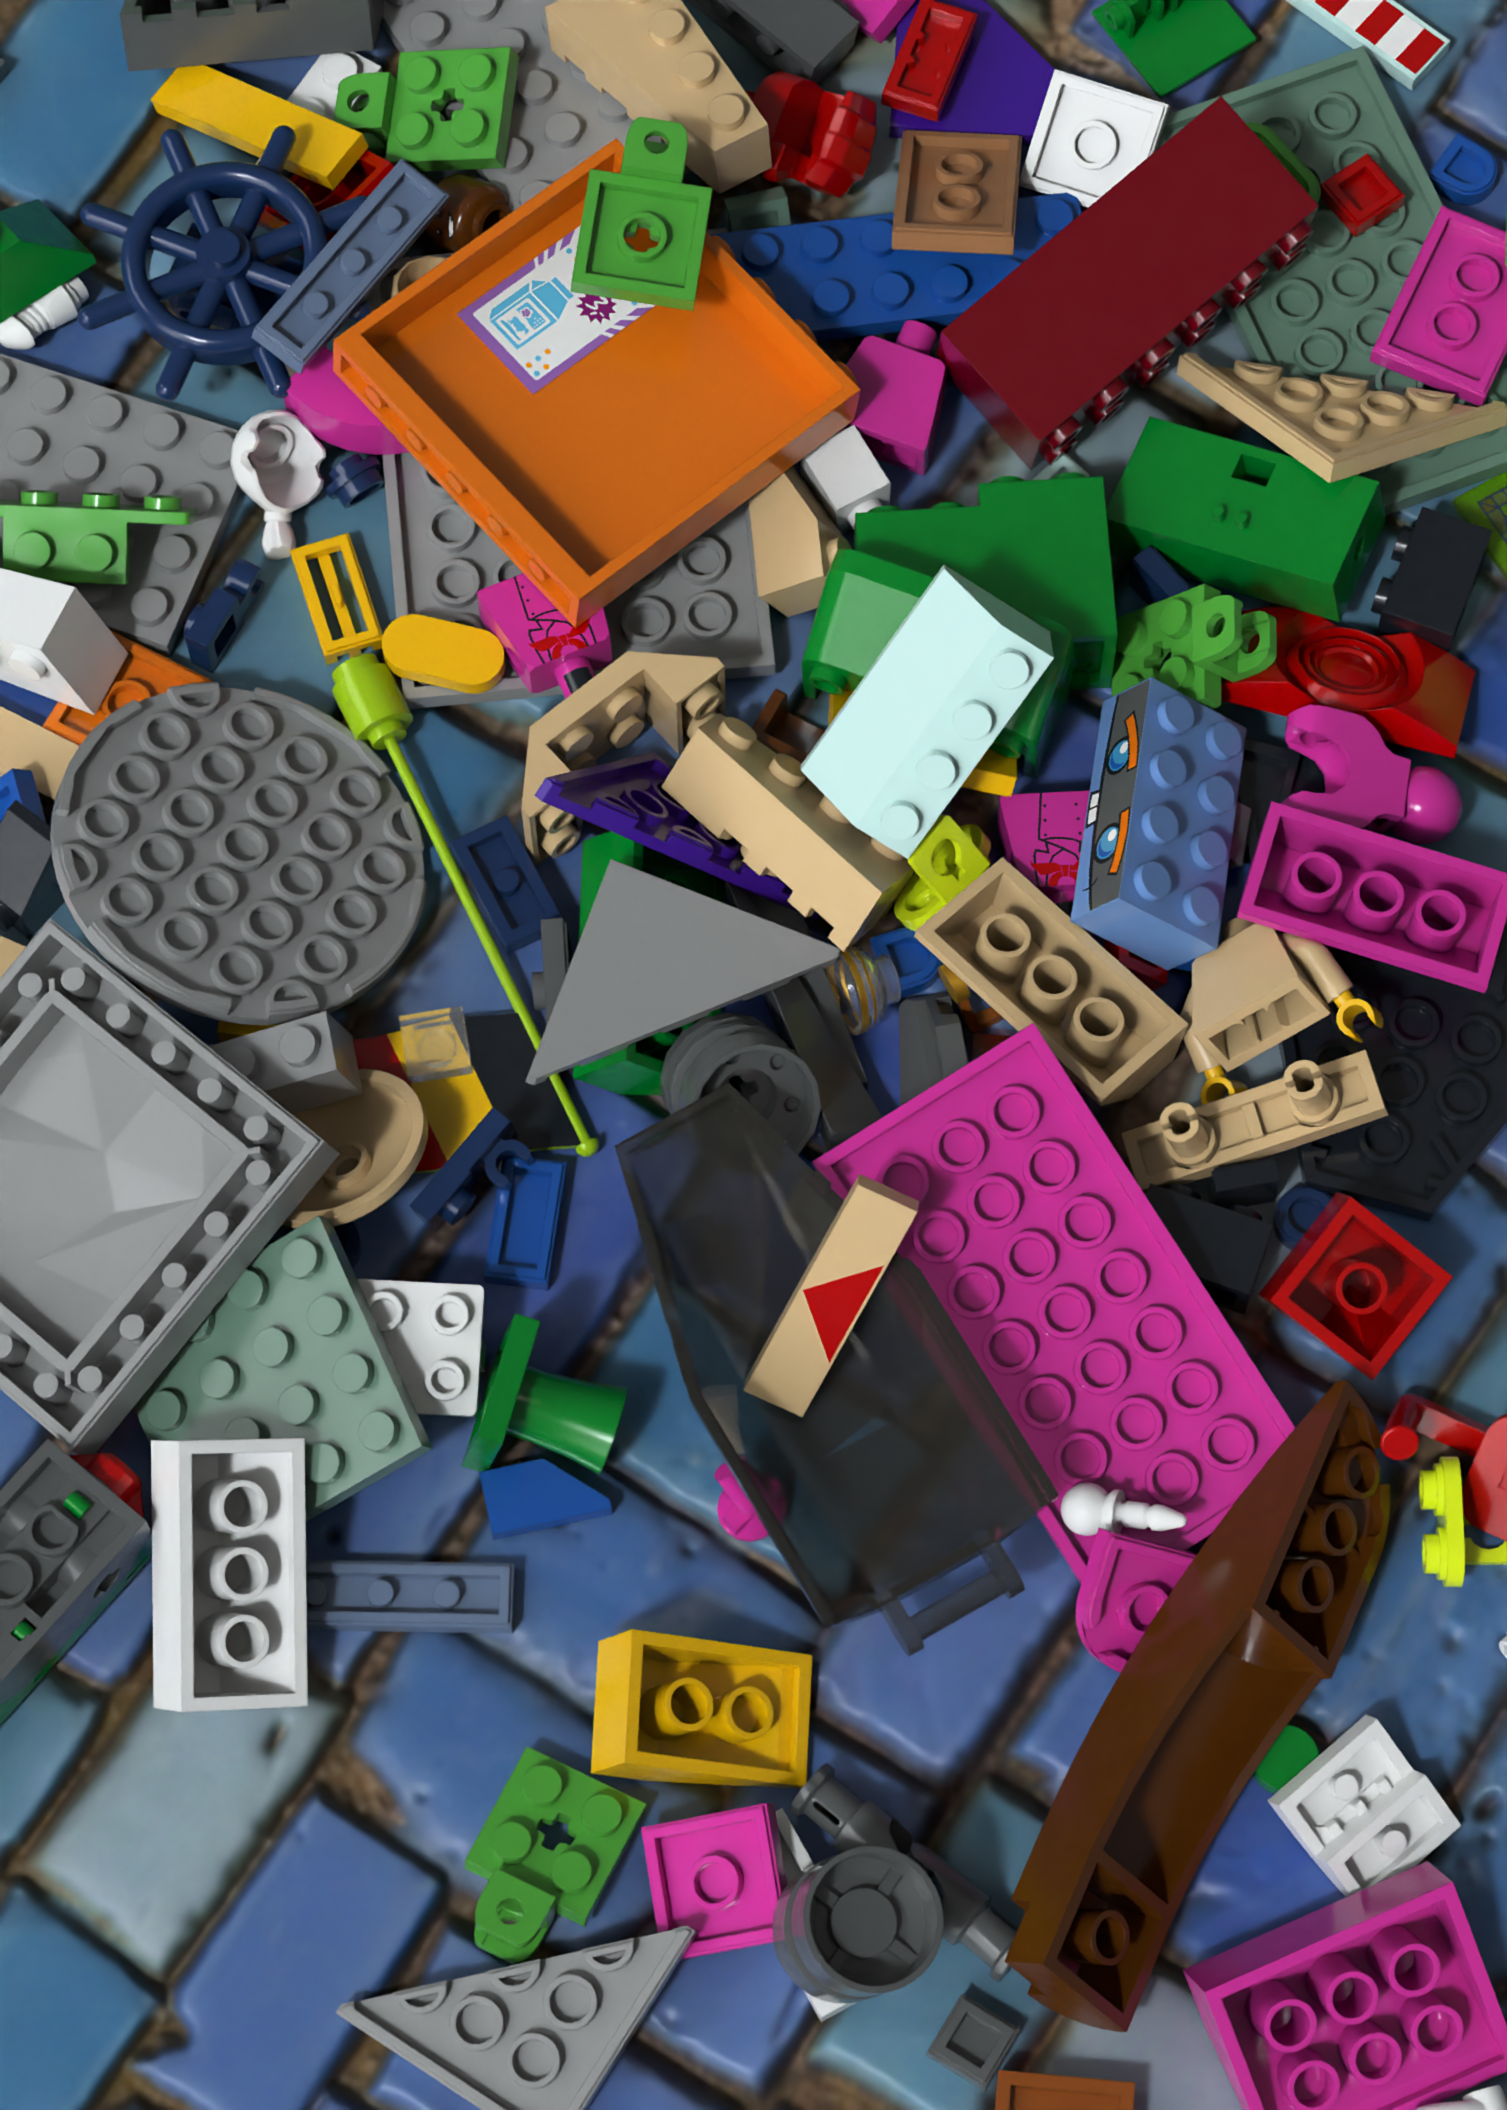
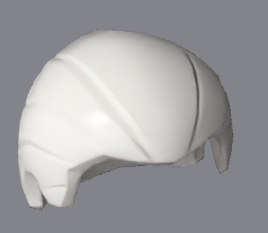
M284 409L266 410L252 416L242 425L235 436L230 460L234 478L240 488L265 510L264 521L266 525L263 532L262 546L267 558L272 560H280L291 556L290 550L296 548L295 535L290 525V522H292V512L313 500L320 493L324 484V480L319 473V467L326 458L325 448L298 416Z

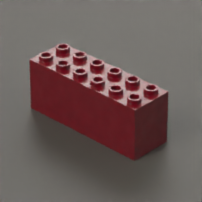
M1220 96L943 329L936 359L943 361L947 365V376L1030 470L1035 468L1044 459L1051 466L1056 462L1059 455L1063 452L1067 454L1077 444L1078 440L1075 436L1085 424L1091 420L1098 427L1123 405L1124 402L1121 397L1131 385L1137 381L1144 388L1154 381L1169 366L1170 363L1167 358L1174 352L1176 347L1183 343L1190 349L1199 343L1215 327L1216 324L1212 320L1221 312L1222 308L1229 304L1233 310H1237L1261 288L1258 281L1273 265L1279 272L1290 266L1307 248L1304 242L1314 232L1310 225L1319 205L1223 97Z

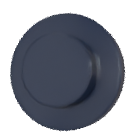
M359 453L348 457L329 472L333 482L326 488V493L331 500L338 498L345 509L358 504L384 484L385 480L378 471L381 463L376 456L363 460Z

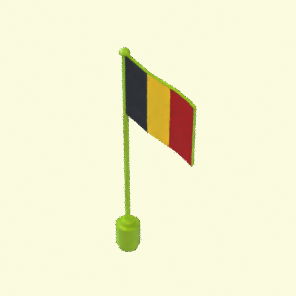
M372 653L352 657L333 671L331 677L335 685L332 689V694L355 740L364 741L369 746H372L374 750H388L515 1011V1014L449 1018L373 1038L353 1039L358 1069L379 1070L397 1076L414 1090L421 1101L428 1119V1138L422 1158L413 1174L438 1172L493 1107L509 1119L517 1133L512 1139L522 1142L530 1151L575 1148V1151L580 1156H593L599 1149L598 1138H590L560 1074L557 1073L547 1077L546 1081L537 1085L525 1082L542 1037L398 744L406 737V729L413 721V716L387 664L380 663L377 656Z

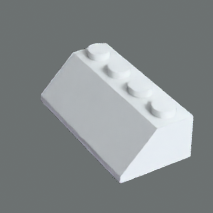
M305 1438L151 1440L153 1707L177 1712L308 1706Z

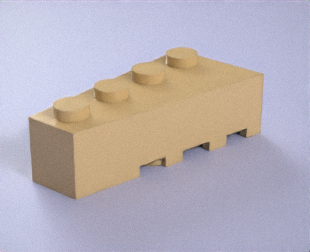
M719 713L698 727L661 786L718 839L730 840L734 837L741 843L740 851L744 857L742 861L759 876L770 875L778 877L792 889L793 892L787 901L804 917L812 916L814 911H816L834 928L828 938L843 952L886 916L915 872L908 864V859L856 828L801 771V763L786 754H776L757 740L755 731L748 724L737 718L725 717Z

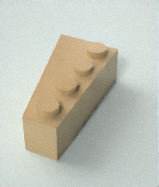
M558 0L545 7L551 51L565 63L570 60L585 73L586 81L603 94L607 91L626 108L627 116L633 121L638 117L681 123L685 127L688 139L685 165L719 194L772 168L767 122L682 0Z

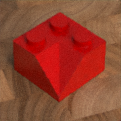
M1337 1192L1258 1295L1311 1337L1373 1381L1453 1276L1354 1198Z

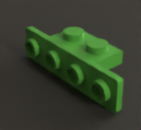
M22 490L21 500H0V517H3V569L54 582L126 585L130 583L131 523L190 525L197 521V508L181 507L182 497L172 495H145L143 506L120 505V494L82 493V503L58 502V491Z

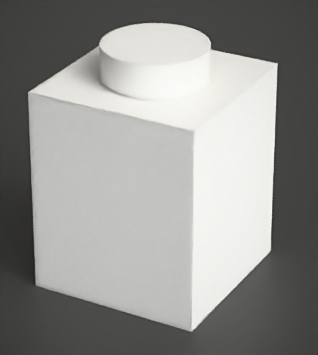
M855 425L833 435L801 459V478L841 534L851 529L855 530V513L868 512L879 506H890L891 483Z

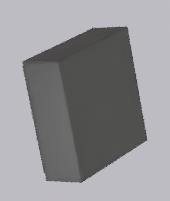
M961 1994L928 2049L926 2057L985 2092L1019 2035L1020 2029Z

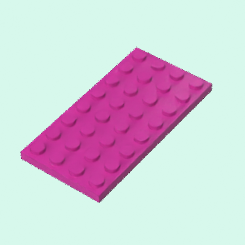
M1034 1023L813 1161L812 1165L839 1207L843 1204L859 1174L919 1201L918 1213L884 1271L883 1276L1080 1585L1096 1534L1091 1536L1079 1535L1065 1525L1061 1516V1502L1065 1493L1070 1488L1080 1483H1094L1104 1488L1108 1494L1114 1489L1123 1490L1126 1502L1148 1503L1150 1506L1154 1504L1165 1505L1184 1514L1187 1517V1523L1181 1528L1152 1531L1150 1527L1144 1530L1128 1528L1123 1525L1120 1533L1187 1550L1213 1533L1239 1496L1295 1429L1290 1418Z

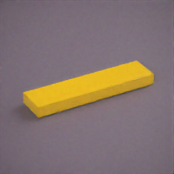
M206 65L177 67L150 99L157 113L259 158L262 157L275 128L282 125L291 127L296 134V141L283 169L331 190L336 188L369 148L363 133Z

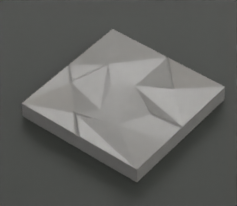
M49 918L0 978V1389L71 1451L78 1455L96 1454L211 1313L214 1306L225 1296L340 1153L51 918Z

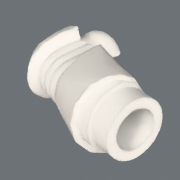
M75 276L1 322L0 343L2 346L14 350H29L35 346L34 339L37 336L77 318V311L89 298L88 290L83 282Z

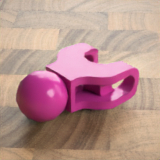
M1307 705L1288 714L1285 741L1290 749L1315 761L1324 775L1325 792L1300 791L1290 795L1280 804L1378 834L1391 827L1396 836L1411 844H1433L1446 839L1454 831L1463 812L1461 791L1450 775L1436 767L1418 766L1410 768L1411 759L1393 754L1385 746L1377 729L1361 715L1321 705Z

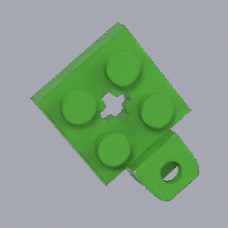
M511 47L400 52L397 79L390 72L354 74L341 80L338 86L334 121L363 133L369 146L367 150L372 153H386L385 159L394 166L402 158L419 172L505 168L519 56ZM362 94L369 95L358 103V112L352 111L351 105L357 96ZM457 99L460 103L464 104L462 110L453 111L451 120L445 121L441 111L448 102Z
M645 117L636 118L632 122L626 136L621 173L590 169L571 281V292L694 311L713 188L683 183L688 139L685 127L681 123ZM651 136H661L668 144L646 140ZM638 228H645L650 230V239L659 243L655 248H648L646 252H638L633 249L632 245L626 243L624 238L635 237Z
M1207 584L1199 585L1116 618L1118 637L1112 673L1111 697L1153 677L1210 709L1221 706V677L1234 683L1264 671L1275 661L1277 657L1276 618L1264 611H1253L1241 615V608H1243L1241 600L1230 595H1221V591ZM1259 633V644L1252 653H1249V642L1254 635ZM1169 652H1171V658L1168 659L1165 663H1163V666L1161 668L1164 658Z
M526 1746L465 1859V1869L489 1880L478 1900L475 1911L474 1941L476 1946L516 1965L528 1962L535 1955L555 1919V1913L586 1927L645 1815L646 1803ZM555 1822H561L568 1826L567 1833L575 1838L571 1845L560 1842L554 1851L543 1846L545 1835L539 1829L545 1824L553 1825ZM509 1920V1921H514V1922H516V1923H515V1924H505V1923H503V1922Z

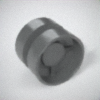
M862 1846L813 1864L798 1873L788 1883L780 1895L775 1908L772 1924L773 1943L783 1969L802 1990L827 2002L855 2003L900 1989L920 1977L930 1966L938 1952L943 1935L944 1917L937 1889L920 1865L905 1854L890 1848Z

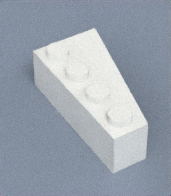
M0 568V680L95 715L129 653L76 587Z

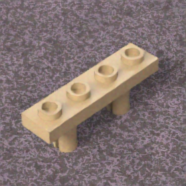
M1363 1050L1319 1066L1309 1060L1296 1061L1288 1066L1281 1079L1196 1108L1184 1102L1173 1103L1163 1110L1160 1120L1121 1134L1135 1180L1146 1196L1150 1183L1163 1188L1166 1184L1183 1186L1211 1176L1214 1168L1256 1161L1388 1116V1112L1367 1051Z

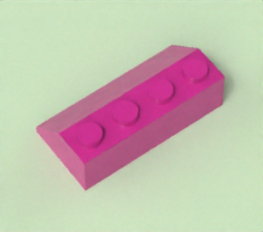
M1271 801L1244 884L1237 918L1302 938L1312 939L1331 947L1485 993L1507 919V873Z

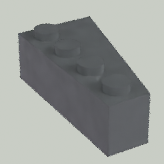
M125 0L120 13L128 71L374 50L383 20L384 0Z

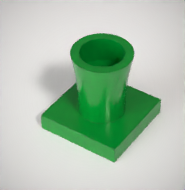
M515 1313L498 1346L461 1466L478 1472L487 1471L499 1452L507 1434L563 1455L600 1474L617 1431L628 1387L585 1381L527 1365L540 1321Z

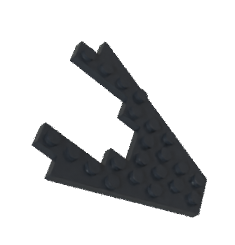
M1245 738L1237 802L1251 808L1246 838L1248 845L1246 859L1250 868L1259 834L1271 801L1281 803L1290 795L1300 791L1324 793L1325 783L1324 775L1314 760L1290 748L1286 749ZM1506 924L1500 940L1491 980L1485 993L1323 944L1328 948L1354 985L1350 992L1355 999L1359 998L1368 1002L1381 1013L1383 1027L1381 1029L1376 1026L1368 1017L1367 1012L1359 1013L1354 1018L1353 1029L1363 1042L1354 1041L1339 1029L1336 1022L1339 1008L1333 1001L1328 1004L1331 1012L1330 1015L1279 1043L1283 1072H1285L1290 1064L1299 1060L1313 1061L1319 1066L1366 1050L1370 1057L1388 1116L1297 1146L1303 1186L1324 1190L1333 1197L1337 1192L1351 1196L1360 1204L1429 1222L1507 1126Z

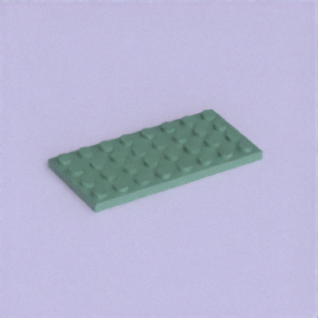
M1364 46L1222 95L1223 99L1245 123H1260L1272 129L1316 176L1319 184L1368 153L1405 195L1403 207L1356 238L1320 197L1319 207L1310 225L1314 232L1304 242L1307 246L1306 250L1281 272L1273 265L1258 281L1261 288L1240 308L1233 310L1229 304L1225 306L1251 362L1283 367L1282 377L1288 378L1297 377L1319 382L1320 374L1323 373L1369 381L1368 390L1387 391L1405 396L1406 388L1412 387L1443 392L1369 361L1373 347L1443 204ZM1219 97L1168 114L1157 149ZM1507 356L1484 405L1492 403V400L1501 401L1507 405ZM1458 397L1454 398V404L1479 407ZM1507 425L1357 475L1380 482L1385 516L1507 472Z

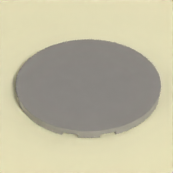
M218 682L191 683L168 687L166 693L146 698L140 702L133 700L98 724L80 744L69 762L56 794L50 831L52 860L63 898L87 939L113 967L137 986L170 1005L210 1019L247 1025H277L323 1011L328 1013L334 1012L357 1000L387 975L408 944L423 909L427 881H424L425 872L422 853L425 845L420 825L411 803L404 801L398 788L388 776L391 770L368 744L362 740L356 741L349 728L332 716L291 696L261 687H256L254 691L219 687Z

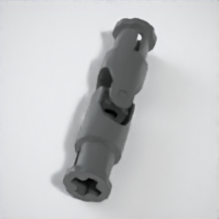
M826 1763L821 1766L799 1791L789 1810L796 1816L805 1814L834 1838L833 1847L841 1853L862 1846L886 1847L905 1854L914 1860L928 1874L930 1879L935 1874L943 1890L941 1904L944 1927L942 1937L952 1945L963 1944L992 1968L990 1976L997 1982H1000L1012 1969L1004 1961L1018 1928L990 1906L991 1897L930 1848L915 1842L911 1834L898 1820L872 1799L864 1802L834 1777L835 1769L831 1765Z

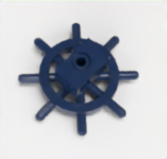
M282 125L275 128L258 165L239 161H221L197 166L184 135L177 129H167L161 135L160 142L174 175L156 187L142 201L133 216L97 203H87L81 209L80 218L86 226L124 239L121 253V272L126 290L83 307L78 313V322L84 329L94 330L135 313L138 321L147 333L160 345L171 351L156 384V394L164 401H173L179 396L194 361L221 366L241 365L257 361L270 393L276 398L288 396L286 390L289 389L291 380L284 362L251 338L253 330L328 244L327 235L340 230L367 199V196L359 195L318 212L306 194L293 182L281 175L296 141V134L289 126ZM224 198L242 199L229 227L223 226L212 200ZM266 206L276 210L290 222L287 225L251 239ZM190 209L195 223L192 222L186 235L167 229L176 218ZM304 245V262L281 254ZM154 250L176 257L168 273L150 280V263ZM365 299L349 319L359 322L373 312L371 302ZM169 300L171 309L178 317L169 312L160 302ZM213 324L224 329H210V326Z

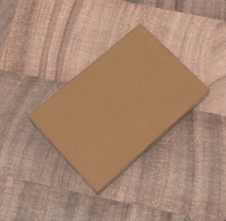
M917 130L903 131L892 227V249L1013 255L1022 136Z

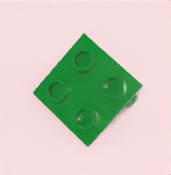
M1110 0L1092 11V16L1159 99L1164 98L1257 41L1255 35L1226 0Z

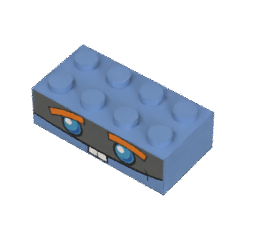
M1153 677L1103 701L1070 922L1167 971L1218 948L1247 728Z

